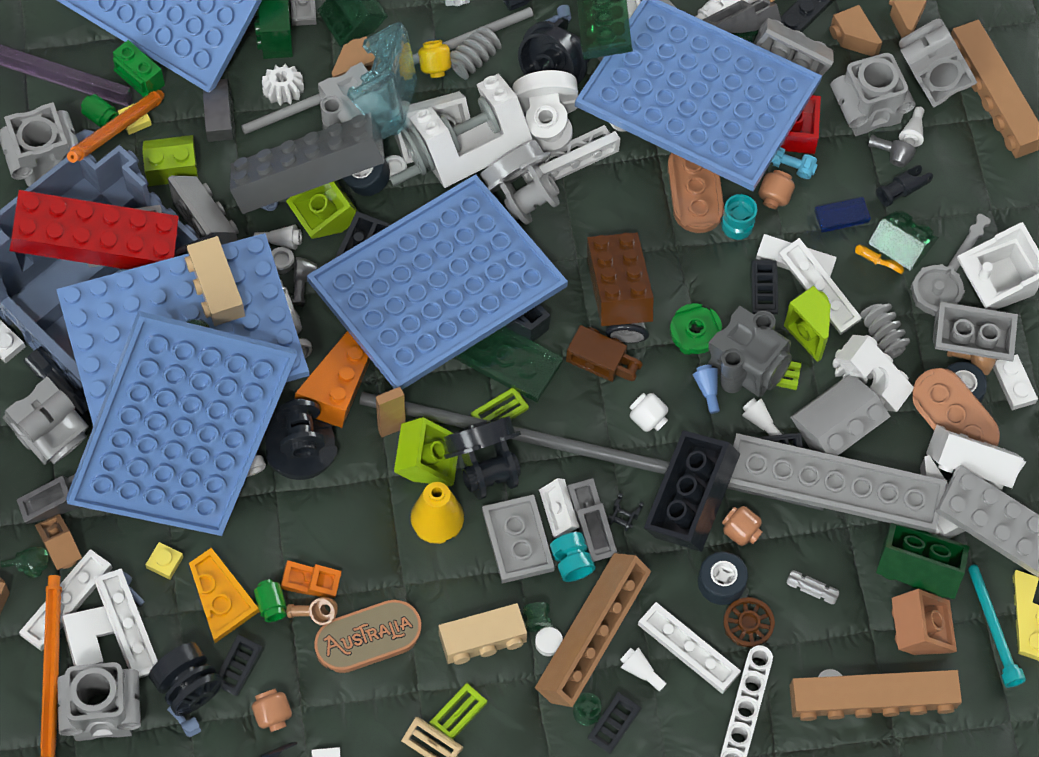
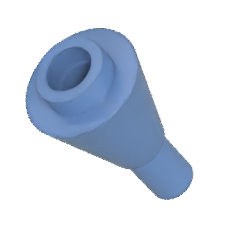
M712 365L700 366L696 368L697 372L693 373V377L707 400L710 414L720 412L716 397L718 368H712Z

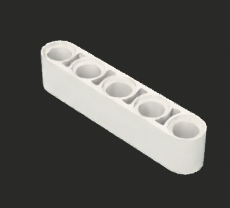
M755 646L748 653L720 757H747L773 659L771 651L765 646ZM756 657L761 658L765 661V665L758 666L754 664L752 659ZM749 682L754 683L758 686L759 690L750 691L746 688L745 684ZM740 708H747L751 711L752 715L744 717L738 710ZM739 733L744 736L745 741L738 743L732 739L731 735Z

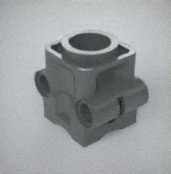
M739 306L732 314L729 325L722 331L717 332L709 341L711 359L708 361V365H712V368H718V374L721 376L720 385L724 391L736 393L744 387L761 398L767 390H772L786 374L792 361V355L790 354L791 341L775 331V317L771 312L759 311L756 314H752Z

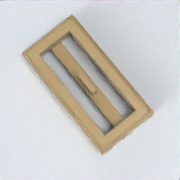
M415 717L401 740L425 757L438 756L412 740V734L446 757H458V754L464 748L419 717ZM417 726L421 727L422 729H424L425 731H427L428 733H430L431 735H433L434 737H436L437 739H439L440 741L454 749L453 752H450L449 750H447L446 748H444L443 746H441L440 744H438L437 742H435L434 740H432L431 738L417 730Z

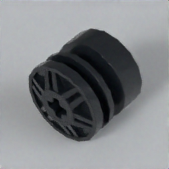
M194 642L185 643L164 655L156 662L148 675L158 692L166 693L165 701L168 705H171V709L176 716H184L199 709L209 702L224 684L221 676L216 674L213 665H206L207 657L198 644Z

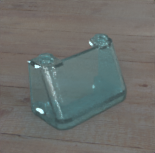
M396 22L364 40L362 47L368 54L372 52L375 56L371 71L361 75L362 84L356 88L350 87L347 93L349 99L363 115L372 113L383 139L390 135L395 136L404 129V123L417 81L408 30L401 22Z

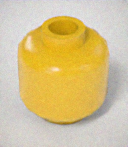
M442 40L425 42L418 51L420 69L423 73L430 74L431 78L445 76V71L449 70L452 66L450 48L448 45L443 44Z

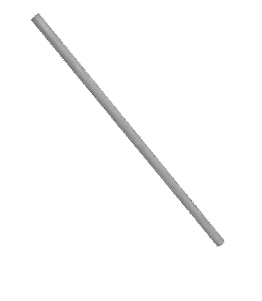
M528 7L482 27L496 32L532 17L533 11ZM477 29L445 41L443 44L448 45L450 50L462 45V42L465 39H469L472 33H476ZM418 53L372 71L370 74L379 73L386 77L418 64ZM320 93L241 125L243 133L248 134L320 104Z

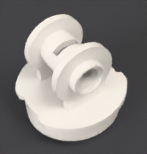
M547 70L530 73L516 80L512 89L517 95L533 141L536 140L542 151L557 152L565 148L570 143L573 135V128L567 114L577 109L575 107V100L578 97L577 79L572 74L564 71Z

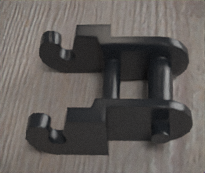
M620 493L613 507L615 512L613 516H609L611 520L610 525L614 522L625 527L627 532L629 528H633L631 523L633 519H638L644 503L640 502L639 508L629 513L620 509V502L623 498V494ZM618 513L630 517L628 522L618 518Z

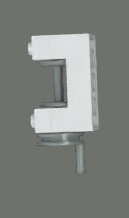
M499 73L489 76L484 81L476 84L481 96L478 98V104L482 113L452 127L445 116L439 117L432 107L422 109L409 117L412 124L408 127L409 132L405 129L400 132L415 165L389 177L393 187L420 173L422 176L427 174L426 168H428L430 172L433 171L443 187L446 188L492 165L511 151L533 141L517 95Z

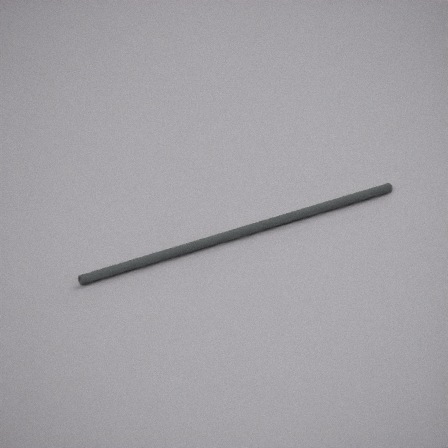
M362 392L360 405L376 408V396L378 395ZM404 401L405 415L412 417H424L430 421L460 428L486 421L476 417ZM513 426L514 431H520L521 435L511 439L661 474L666 473L670 463ZM729 486L727 487V489L823 511L822 507L808 505L800 502L786 500L778 497L755 493Z

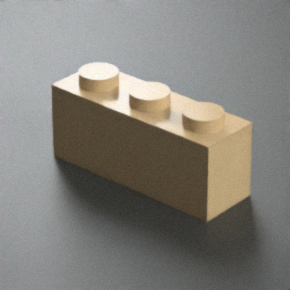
M218 236L188 245L189 256L184 257L189 273L194 272L197 278L193 280L197 295L202 294L205 302H202L201 306L205 318L211 317L213 325L217 326L245 317L243 302Z
M518 603L438 625L439 637L448 664H463L468 662L470 658L479 655L481 657H488L494 655L497 650L504 648L508 650L517 649L527 642V631Z

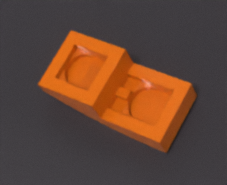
M287 560L280 586L281 589L291 592L335 598L342 571L317 564L314 567Z

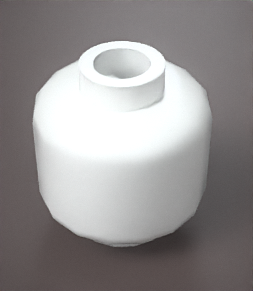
M642 393L629 407L632 410L630 418L645 432L653 428L658 431L668 421L665 417L668 413V407L654 393L647 395Z

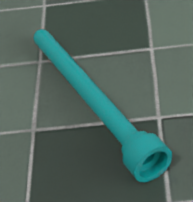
M975 564L970 565L968 568L970 577L1004 666L1002 669L1003 674L1001 675L1002 680L1007 688L1018 686L1026 681L1024 672L1017 664H1014L979 567Z

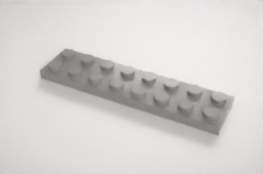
M736 433L733 447L740 453V457L729 482V487L936 533L940 515L935 510L945 492L947 480Z

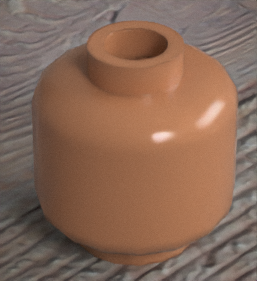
M774 170L773 173H767L764 176L758 194L764 200L763 204L765 206L777 209L778 206H786L789 203L795 189V184L791 180L792 176L780 170Z
M744 506L738 509L734 507L722 522L724 534L740 546H744L748 542L754 544L763 533L759 529L762 524L761 518Z
M272 689L255 696L256 701L252 703L251 707L260 728L269 727L270 731L274 732L287 726L285 721L292 717V711L285 693Z

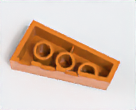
M348 331L297 390L294 398L316 402L320 407V415L316 419L340 428L345 423L371 361Z

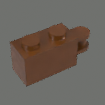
M582 325L579 326L566 354V362L611 382L614 381L616 375L628 381H635L637 377L635 373L643 366L641 361L626 354L627 345H624L621 340L606 337L600 334L598 330L592 327L586 328Z

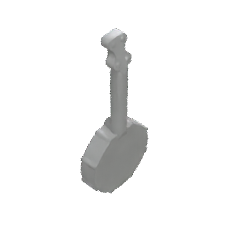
M982 214L977 215L976 224L970 226L968 236L947 267L940 264L921 268L910 288L916 307L935 316L940 302L959 305L965 290L960 274L956 273L961 265L957 257L970 250L977 239L983 236V228L988 227L991 221L988 217Z

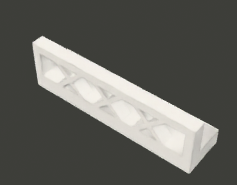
M603 125L571 140L562 150L550 152L551 156L545 163L539 165V168L543 174L548 173L556 181L619 152L620 137L616 131L610 133L606 126ZM600 135H603V136H604V137H601V138H599V139L593 141L594 138H596V137H598V136H600ZM576 146L580 147L578 149L571 151V149ZM555 156L558 157L552 161H549L550 158H553ZM529 171L522 176L527 184L534 180Z

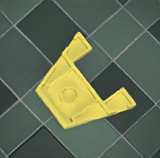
M1015 570L1013 583L1015 587L1014 605H1016L1018 654L1039 661V605L1033 603L1039 578Z

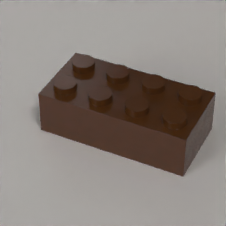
M638 232L587 237V262L601 326L653 322L654 297Z

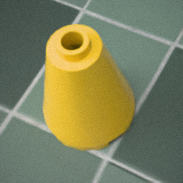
M433 482L427 485L411 511V524L417 535L429 543L441 544L452 537H456L463 527L464 512L462 506L450 489L441 482Z

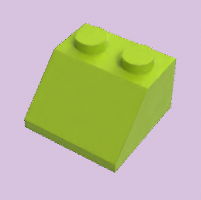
M193 135L143 141L144 170L148 186L169 184L168 178L171 176H197L198 178Z
M337 180L294 195L286 200L312 239L343 232L350 226L356 211L358 212Z
M813 285L790 302L784 326L809 354L819 362L822 359L829 336L831 303L827 295L822 291H818Z
M424 417L402 423L394 472L413 482L428 484L441 482L446 486L454 485L458 456L448 459L444 457L445 454L449 453L444 436L453 433Z

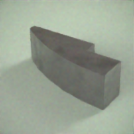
M740 0L703 19V21L729 33H743L759 30L767 18L781 22L778 6L774 2L770 3L769 0H760L751 5L744 0Z
M221 79L216 88L208 93L203 90L205 127L208 142L233 140L228 80Z
M75 474L69 478L62 475L18 498L17 503L24 522L29 524L80 508V506L67 504L66 500Z
M594 479L568 485L567 489L579 524L578 529L583 534L587 544V552L590 553L593 562L612 557L614 553H617Z

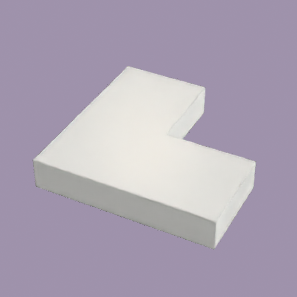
M105 607L63 615L61 619L74 666L103 663L97 637L114 634Z

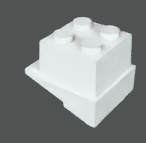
M1023 222L995 235L994 238L957 257L985 309L995 311L1034 296L1039 288V249Z

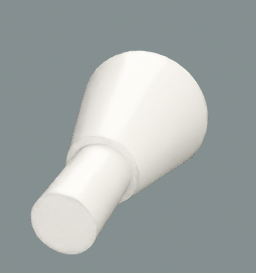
M922 107L915 108L912 118L899 135L901 141L907 142L914 147L922 145L924 141L922 124L924 109Z
M296 225L270 232L254 233V236L266 233L267 240L271 244L296 250L298 245L302 243V232L298 230Z
M753 398L743 407L745 412L742 416L763 431L765 430L770 436L783 435L773 424V420L762 398L758 401Z
M639 647L636 651L630 648L620 659L624 663L620 668L643 680H647L658 691L667 684L653 672V668Z

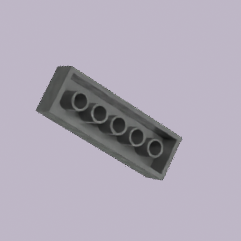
M372 113L356 115L349 121L334 123L327 129L310 132L297 140H288L275 148L263 149L253 156L237 159L234 163H231L230 191L242 214L385 163L383 136Z

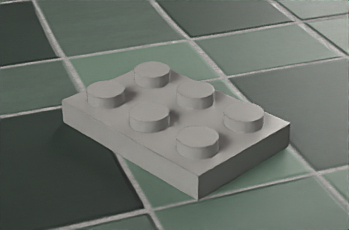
M534 495L482 506L484 520L502 583L554 571L555 567Z

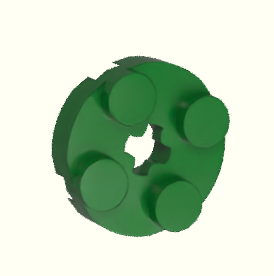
M693 303L684 305L676 311L670 324V336L682 353L690 355L708 352L709 341L717 332L722 331L721 320L718 314L711 308L708 310L702 307L703 305ZM692 324H695L696 327H702L700 333L690 331Z

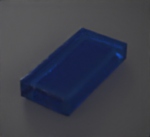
M864 197L817 206L814 210L821 232L869 223L871 219Z

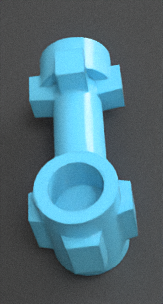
M781 147L772 160L773 166L779 167L782 163L798 169L796 174L803 179H810L817 168V159L814 156L805 154L801 160L784 154L785 149Z

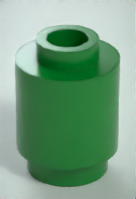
M97 94L87 96L82 101V115L100 128L119 115L114 106Z
M273 580L260 582L254 590V595L261 617H264L266 622H276L286 616L287 606L280 583L273 582Z

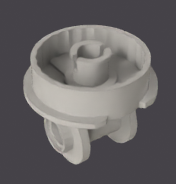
M536 140L526 143L506 154L480 174L491 193L500 189L503 190L506 195L504 201L507 209L516 220L520 219L526 225L532 222L530 212L537 208V204L541 206L548 202L552 207L560 204L557 196L560 192L555 181L548 173L543 174L539 168V165L545 162L551 154L549 151L544 153ZM529 171L534 180L516 191L511 183Z

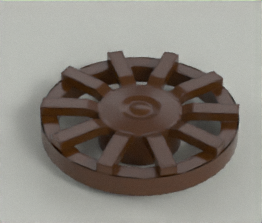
M747 597L734 601L727 608L723 625L726 635L736 645L753 648L768 641L774 630L775 619L771 609L764 602L756 598ZM747 603L756 605L753 611L748 610ZM743 604L744 612L740 613L735 607ZM760 607L766 612L761 616L757 614ZM731 611L734 614H736L739 617V619L728 618ZM769 617L770 625L760 623L761 620ZM728 623L738 624V626L730 630ZM758 628L767 629L769 631L766 634V636H764L758 630ZM741 630L742 633L740 637L737 638L733 633ZM753 633H756L761 639L754 641ZM745 634L749 635L750 642L743 641Z

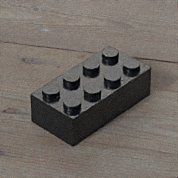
M683 430L644 529L656 539L702 552L740 453L729 442Z

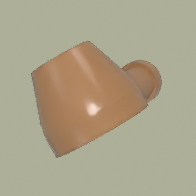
M947 351L948 357L954 356L971 360V364L981 369L984 375L990 374L997 359Z
M320 597L314 600L311 605L294 606V604H288L286 613L288 618L310 616L316 624L327 625L336 618L338 605L331 598ZM325 604L330 607V612L325 609Z

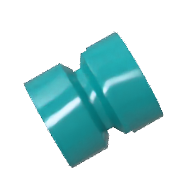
M736 194L726 201L721 227L724 234L729 238L742 240L752 233L757 215V204L751 197L744 194Z
M581 532L562 535L550 544L554 559L560 562L558 569L563 581L572 582L582 579L595 570L590 553L585 552L587 544Z

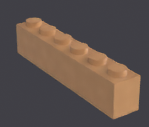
M976 20L953 28L951 36L978 82L972 86V89L978 92L982 99L983 108L993 118L994 127L997 131L1001 132L1006 148L1012 151L1015 158L1038 151L1039 121L981 22Z
M613 554L539 679L535 689L550 703L573 707L651 573V570L636 555Z
M958 670L794 678L789 685L792 717H800L801 721L816 720L817 716H828V719L831 720L842 719L845 717L844 715L855 714L856 718L871 717L872 713H883V716L891 717L899 715V712L910 711L911 715H923L927 713V710H938L939 714L954 712V709H957L962 703Z

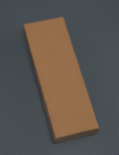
M401 387L376 396L377 423L381 437L400 431L401 424L406 423L404 394Z

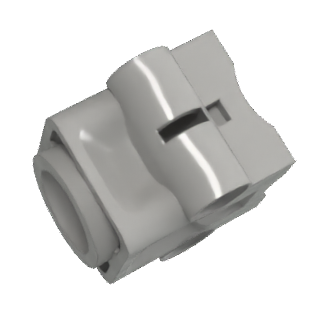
M941 19L929 22L899 41L900 50L933 108L945 102L956 92L965 90L978 83Z
M883 53L850 63L847 67L846 75L837 77L830 84L836 100L841 106L843 115L855 136L868 133L879 127L901 123L903 114L911 111L916 105L897 62L890 53Z
M360 62L350 67L342 76L328 78L318 83L321 97L320 109L323 130L334 123L349 121L356 115L372 113L383 138L391 133L393 129L392 110L388 105L387 80L382 74H370L364 64Z
M54 102L42 105L30 112L5 116L4 119L7 126L0 129V144L11 177L16 180L24 179L27 186H31L65 159L70 149L79 143L69 113L64 110L56 111Z
M48 376L36 385L29 396L16 401L7 408L3 419L11 427L21 443L27 449H31L44 465L50 461L56 464L87 438L85 432L89 427L74 410L75 406L71 400L55 386Z
M115 662L69 667L65 675L57 678L58 704L61 705L58 707L60 735L74 736L76 741L102 737L132 736V730L141 727L140 701L138 700L140 697L139 672L137 670L122 669L120 664ZM109 694L107 699L101 704L87 705L89 700L95 695Z

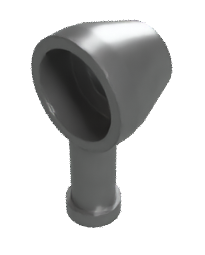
M871 135L868 144L869 147L889 151L890 163L901 168L910 162L916 152V148L901 140L890 142L877 138L875 135Z
M296 257L295 286L292 304L296 306L305 305L304 292L305 282H308L307 275L317 269L316 263L305 258Z

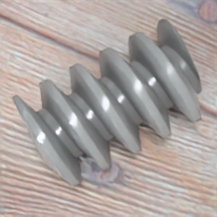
M479 27L476 33H472L469 39H465L462 45L457 46L455 51L450 52L451 67L459 77L467 80L469 78L468 72L471 74L475 73V66L480 68L483 65L482 61L487 62L489 55L494 56L496 54L495 48L501 49L500 40L490 29Z
M891 304L871 305L864 309L860 316L864 319L865 327L869 328V334L877 341L878 348L894 359L904 352L905 347L910 343V339H901L906 334L904 329L896 331L901 326V322H892L896 318V313H887L892 308Z

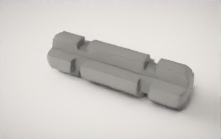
M795 570L791 571L787 579L788 585L794 588L798 586L801 588V591L816 598H825L824 601L830 604H835L840 591L831 586L827 588L825 587L826 584L809 576L803 577L802 573Z

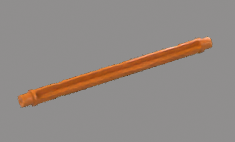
M161 90L150 92L147 96L73 146L67 153V159L72 163L83 160L87 155L158 106L164 99V93Z
M58 575L48 576V586H46L40 757H55L57 678L59 675L62 591L60 576Z

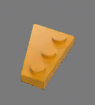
M212 548L189 563L214 643L259 613L257 605Z

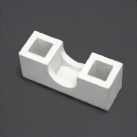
M852 335L835 359L850 376L866 378L872 371L873 383L870 389L878 395L887 411L897 412L914 389L908 381V376L895 367L893 359L878 348V343L874 338L868 335Z

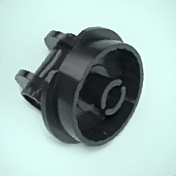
M563 17L559 18L555 23L541 21L534 24L525 33L518 50L519 65L523 74L527 75L547 70L564 71L572 74L577 79L578 85L586 75L588 62L595 50L593 46L595 41L594 35L587 33L582 38L567 30L568 20Z
M293 399L279 406L272 414L265 431L268 464L286 478L294 480L314 478L324 472L337 456V447L335 446L334 433L331 428L333 425L316 419L320 415V407L314 401Z
M510 416L490 422L487 420L465 427V430L444 436L449 452L444 457L448 459L462 455L465 468H462V476L465 486L469 492H473L476 498L480 500L486 498V488L493 486L494 481L497 484L505 482L510 489L518 487V476L521 475L520 465L515 454L509 451L506 440L521 435V432L514 431ZM494 445L496 457L477 462L474 451Z

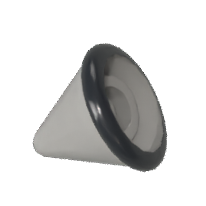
M643 322L610 325L605 331L609 338H617L623 343H638L647 340L649 337V332Z

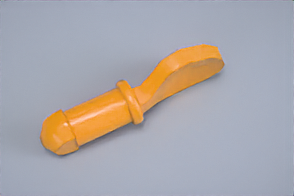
M861 244L855 247V253L872 261L875 265H885L903 274L904 268L899 262L892 259H882V254H878Z

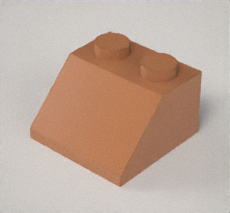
M920 589L892 598V616L895 621V641L898 645V650L913 655L957 652L950 600Z

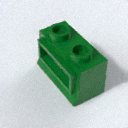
M129 40L113 51L115 66L113 70L141 96L145 97L150 92L160 90L165 86L162 69Z

